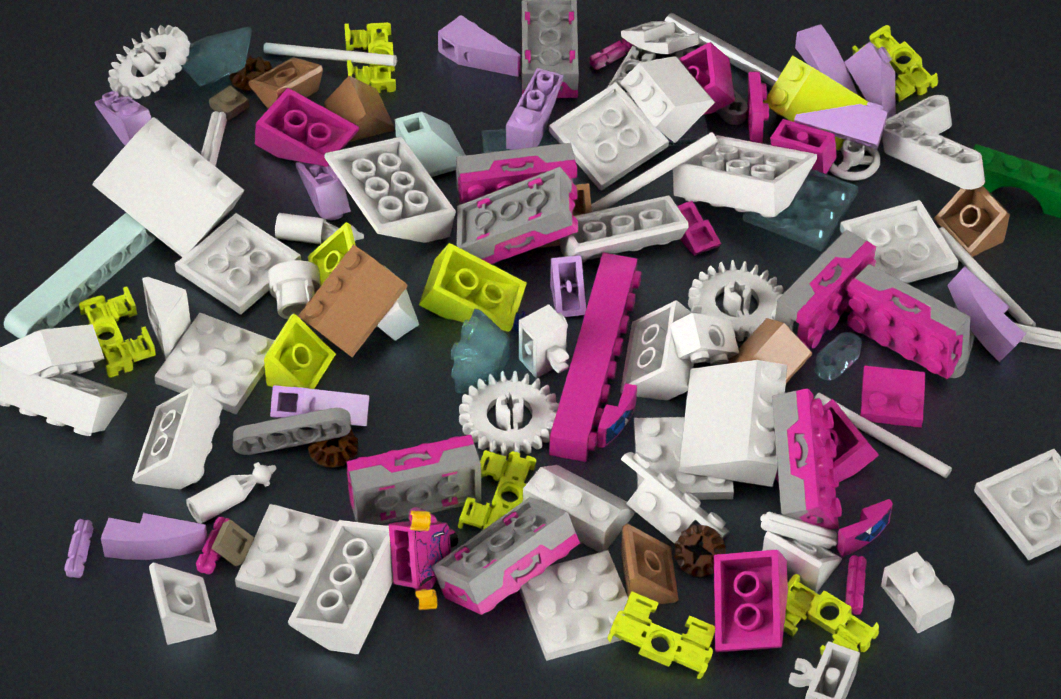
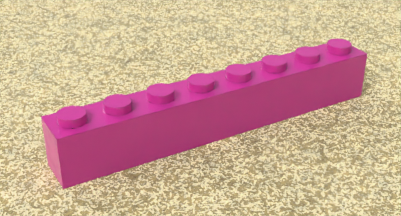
M602 253L551 430L549 455L586 462L589 450H595L598 433L594 431L595 427L599 426L604 411L601 405L602 402L608 403L611 385H608V380H614L617 362L614 361L615 356H621L623 339L620 336L621 333H627L630 316L626 314L627 311H633L636 298L633 289H639L642 272L637 271V258Z

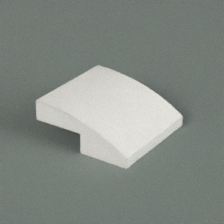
M651 21L621 31V37L631 44L659 54H671L699 44L698 33H675L674 22Z

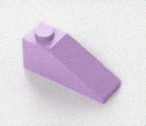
M869 42L844 63L866 101L883 106V111L888 112V118L896 115L895 71L890 64L892 57L884 47L878 48Z
M868 102L867 106L856 104L796 114L794 121L833 133L835 137L878 149L888 118V112L883 111V106Z
M304 162L295 163L311 201L321 218L336 220L341 218L344 213L351 212L345 187L330 165L326 167Z

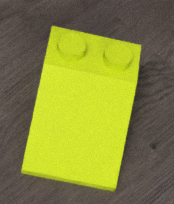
M792 56L767 95V100H764L763 103H768L769 109L786 120L795 122L796 114L856 104L867 106L868 101ZM835 137L836 150L839 151L845 139Z
M448 243L434 260L419 306L445 319L510 332L527 283Z

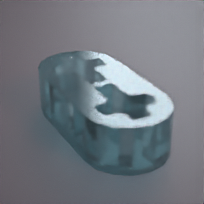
M850 332L841 333L836 336L816 356V374L824 380L838 378L859 358L862 346L861 339L856 334Z

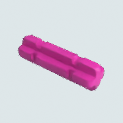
M622 38L621 41L619 40L603 48L601 53L598 51L590 55L589 63L595 70H599L605 67L606 64H610L627 55L626 52L630 51L633 44Z
M221 516L216 519L213 525L214 530H211L202 549L203 554L199 555L196 562L198 572L207 575L213 573L216 567L215 561H218L221 555L214 551L212 546L222 524L230 520L229 518Z
M853 555L849 558L845 603L852 607V614L859 615L863 608L867 560L863 556Z

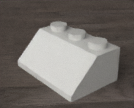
M676 56L640 62L620 82L655 128L674 143L715 103Z
M677 300L632 322L620 389L621 393L625 383L636 385L637 397L669 400L688 391L690 370L693 368L694 363L691 360L679 359L677 357L670 324L692 312Z
M93 324L38 330L0 348L1 362L27 376L41 374L42 379L57 374L65 376L76 371L77 374L84 373L95 368L93 363L105 359Z
M193 386L156 406L132 481L138 484L179 490L192 483H197L204 474V463L212 449L211 441L215 430L220 424L219 416L223 405L196 386Z
M559 465L540 467L523 488V501L531 497L567 511L579 541L598 552L606 551L622 531V527L636 513L626 504L627 501Z

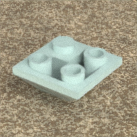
M424 112L395 119L396 138L402 137L431 177L456 170V157L466 156L448 123Z

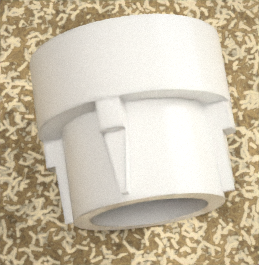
M286 261L275 265L268 273L270 294L277 298L278 314L284 319H289L294 313L298 316L321 287L319 268L314 263L308 261Z

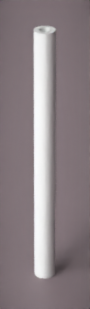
M276 43L264 44V53L345 62L351 60V62L385 66H396L397 63L396 55Z
M713 132L707 134L591 204L592 212L609 208L717 143L716 136Z
M944 227L939 228L940 233L956 258L1009 306L1007 311L1019 324L1036 326V323L948 231Z
M818 393L814 398H820L823 406L831 400L821 393ZM837 403L853 424L861 431L944 478H947L950 474L952 467Z

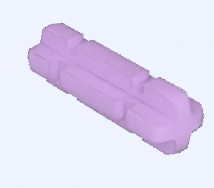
M79 519L75 523V533L72 535L68 552L69 558L66 560L64 568L66 576L70 578H80L83 575L85 567L83 564L87 559L91 542L89 539L92 537L94 529L93 523L90 520Z

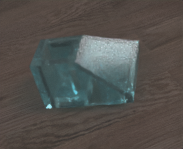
M248 26L204 37L190 44L189 55L186 57L187 61L181 67L200 87L209 83H215L231 73L239 72L246 64L252 29Z
M474 309L470 320L466 319L463 323L460 342H455L451 351V360H454L451 378L455 379V392L460 394L469 391V386L478 388L479 378L485 384H488L490 373L495 380L500 379L501 371L504 370L510 357V337L481 310Z

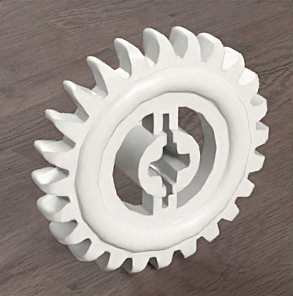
M160 25L158 33L153 28H150L151 38H148L141 32L142 43L132 39L134 44L133 50L123 46L128 54L126 57L116 54L121 64L118 62L111 63L114 68L108 71L111 76L108 78L111 89L115 92L118 91L119 97L123 95L131 99H139L142 96H149L152 91L154 93L159 91L161 86L165 87L169 80H173L176 77L175 73L182 70L181 65H184L187 61L186 57L189 55L190 42L186 34L178 27L173 28L171 25H167L166 28ZM158 52H166L165 59H162ZM137 70H140L144 77H136Z
M734 260L731 261L729 270H726L723 263L720 262L718 273H716L712 266H709L708 275L701 271L699 273V280H693L692 287L688 293V306L691 308L692 313L731 319L735 337H737L738 341H743L744 337L749 338L766 318L775 320L777 300L783 295V286H777V277H773L768 281V270H765L758 276L757 264L751 272H748L746 261L743 262L740 270L736 269ZM722 292H724L723 311L725 313L721 312L715 303L716 298ZM751 295H753L758 302V308L749 315Z
M501 371L500 381L497 382L490 373L488 385L479 378L477 383L478 389L469 386V395H463L462 404L459 406V423L463 425V433L471 435L474 443L478 442L479 449L484 450L489 447L490 452L496 453L501 451L503 456H507L512 451L518 453L523 451L525 454L531 453V447L540 449L542 448V442L550 441V434L559 403H556L555 393L549 394V385H545L540 390L539 378L532 385H529L528 373L520 382L518 381L516 371L513 372L511 380H507L504 371ZM494 405H496V424L500 429L495 428L487 418L489 410ZM523 405H525L530 410L532 419L528 425L519 429L523 424ZM510 413L512 414V429L510 425Z

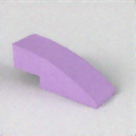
M822 24L798 31L795 48L804 61L857 94L847 67Z
M965 266L948 284L958 310L970 316L971 331L982 345L1000 362L1026 335L1004 314L1009 306Z
M143 513L140 523L108 518L101 536L104 557L126 560H151L170 558L202 550L208 537L205 524Z

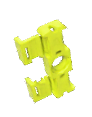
M349 23L344 24L347 51L363 47V50H367L368 47V53L394 55L393 42H388V35H392L390 23L367 24V31L350 30ZM351 38H352V41H353V45H350V39H351ZM347 60L348 76L352 77V74L355 73V79L368 85L371 83V86L376 88L378 93H381V90L387 89V92H394L396 90V79H391V71H395L394 66L369 64V67L363 66L362 69H358L357 66L353 67L351 60Z
M889 25L883 26L870 35V42L878 48L884 47L892 57L890 64L898 74V79L895 81V99L898 102L916 92L915 88H917L918 95H923L927 92V87L934 88L938 85L937 73L931 76L922 67V58L905 41L899 44L891 36ZM856 45L852 47L853 55L860 50ZM901 56H908L911 58V60L906 64H900L896 62V60Z
M127 286L123 287V295L108 299L107 302L105 297L100 295L79 303L81 315L86 314L90 324H93L97 338L104 332L114 334L108 340L98 338L102 353L108 363L106 365L108 377L118 376V371L121 370L124 373L132 371L134 368L132 359L134 362L156 355L154 344L146 326L141 328L142 335L137 336L136 340L130 338V341L129 339L125 340V342L123 341L116 321H119V317L129 315V317L137 315L135 302ZM125 302H127V304H128V306H129V308H130V311H128V309H127V307H126V305H125ZM142 341H145L146 346L148 348L147 350L145 349Z
M484 450L480 461L481 478L491 475L493 479L499 481L491 507L490 503L486 502V505L476 503V499L467 496L459 518L458 528L462 529L465 523L481 529L484 526V530L522 503L523 488L527 484L525 480L529 469L534 471L536 459L528 455L526 459L521 458L520 453L512 451L509 453L507 461L506 456ZM507 491L513 492L517 495L518 499L508 502L502 498L501 494Z
M799 574L793 575L789 580L784 632L793 637L798 631L796 625L801 619L806 620L807 612L809 620L833 634L832 638L834 641L832 643L857 652L859 651L858 645H860V652L868 650L871 639H876L879 634L877 622L873 627L852 615V607L825 590L819 595L801 584ZM826 606H834L839 610V615L833 620H826L820 615V612ZM822 644L820 647L821 655H823L826 645Z
M631 591L624 610L618 611L607 637L608 641L611 642L613 636L641 647L639 655L668 667L674 661L698 671L697 679H701L707 670L708 663L713 654L710 644L715 633V626L689 615L685 626L689 628L687 634L682 633L680 635L652 623V620L648 619L650 612L654 613L659 602ZM657 637L665 639L669 649L665 652L655 650L651 643L652 639Z

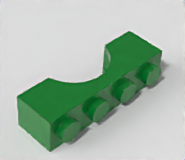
M978 144L974 145L973 150L981 153L985 177L983 186L990 193L1000 187L1020 188L1033 195L1039 201L1043 213L1061 219V171Z

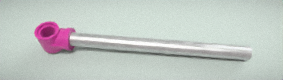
M670 13L665 19L666 22H674L675 33H698V46L701 47L711 42L729 57L731 64L747 73L760 72L761 80L771 86H774L782 73L674 13Z

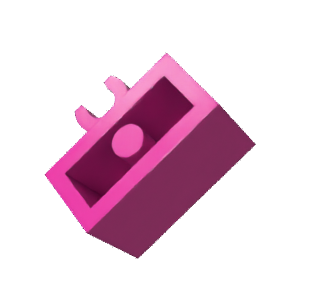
M782 119L770 137L772 146L817 154V160L809 173L825 177L836 160L835 134Z

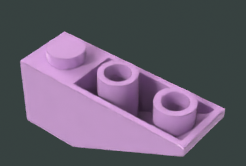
M462 15L438 31V51L456 64L517 77L521 75V55L515 49L508 47L494 35H490L478 27L476 23L469 21Z
M540 68L536 69L506 124L507 149L515 150L538 147L561 87L563 75Z
M111 91L102 95V99L95 101V105L121 142L126 146L133 136L152 118L149 109L129 97H124L123 95L119 97L118 91Z
M273 385L270 417L280 419L329 408H343L350 413L351 425L367 426L369 395Z

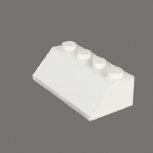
M669 195L577 215L574 217L578 220V232L560 238V250L564 257L581 255L582 263L589 259L602 257V253L615 255L625 251H638L643 247L656 244L665 245L682 238L689 228L688 221Z
M0 361L1 406L9 407L14 405L20 408V413L29 416H37L39 414L47 417L46 422L57 426H64L65 424L74 427L73 431L81 435L91 436L92 433L104 431L127 396L126 392L72 373L65 376L57 374L42 379L41 374L27 376Z
M344 520L338 521L288 620L292 628L328 650L359 654L393 583L389 526Z

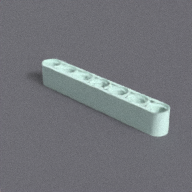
M126 212L14 307L5 318V330L21 339L38 330L52 329L78 307L81 301L86 300L157 237Z

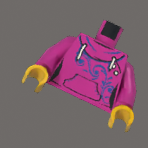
M414 507L409 511L410 521L389 524L393 583L415 588L416 597L419 599V610L436 609L437 594L435 589L431 588L437 581L432 566L449 555L451 548L457 546L458 535L454 530L449 529L447 523L437 521L434 514L422 508Z

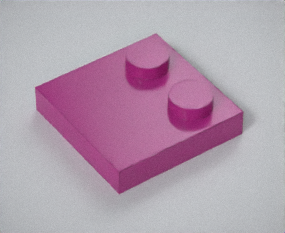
M749 72L747 97L749 139L751 142L763 144L764 121L769 120L768 103H763V100H767L766 83H761L760 72Z
M864 366L860 416L875 423L922 428L925 372Z

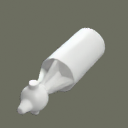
M279 213L275 225V238L322 244L339 228L326 222L325 218ZM351 226L354 240L364 239V234L358 232L354 226Z
M257 462L253 464L255 468L252 475H230L188 498L186 502L191 515L197 523L203 524L246 499L256 483L264 484L265 487L270 485L269 480L271 474L276 470V466L260 465Z

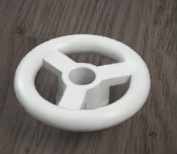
M845 140L840 149L844 156L843 162L838 167L833 163L829 171L845 180L857 181L872 176L880 166L879 152L875 148ZM865 150H866L871 156L864 155ZM858 164L870 165L867 169L860 172H848L851 166H857Z

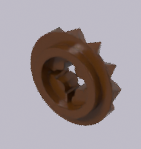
M251 55L248 59L239 57L237 63H231L229 78L237 88L252 90L249 82L273 68L270 61H264L262 56L256 59Z
M351 429L345 436L328 439V441L333 443L338 441L339 448L333 445L328 447L327 440L309 443L308 446L311 458L319 465L340 467L347 464V461L353 460L358 452V438L354 436Z
M692 525L690 528L682 531L680 537L674 543V557L680 569L696 577L713 574L714 555L726 554V547L722 536L715 529L706 525ZM700 541L704 542L703 548L712 552V555H701L696 562V554L691 552L688 546H698Z

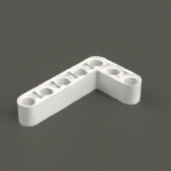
M944 95L930 96L887 119L882 134L883 147L886 154L963 189H976L985 183L981 153L938 135L952 126L948 97Z

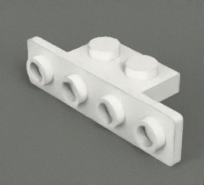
M629 452L621 458L623 462L645 479L626 504L673 543L678 540L681 532L690 528L695 521L715 529L722 538L726 537L729 533V530L724 527L726 522L720 516L713 512H710V514L699 507L701 502L689 492L683 494L675 487L676 482L664 472L659 474L650 467L651 461L643 454Z

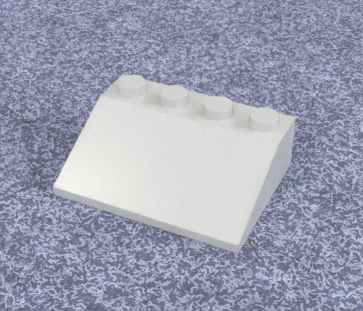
M155 117L149 120L133 136L93 183L94 187L181 257H184L196 247L230 213L244 192V189Z
M716 135L717 143L673 169L674 196L683 197L686 201L707 202L714 207H732L738 212L751 211L760 213L763 217H775L789 207L815 164L817 154Z
M402 137L325 153L324 158L377 234L422 243L450 237L456 211Z
M752 360L692 368L689 375L678 472L772 487L778 469L772 396L785 393L787 365Z

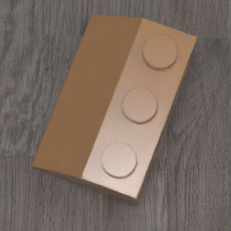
M353 244L298 317L349 356L353 357L408 285Z

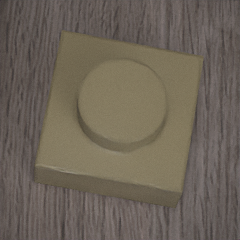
M231 85L209 99L210 107L219 113L224 112L227 121L249 108V100Z
M228 520L222 524L212 549L236 567L243 564L254 537L232 520Z

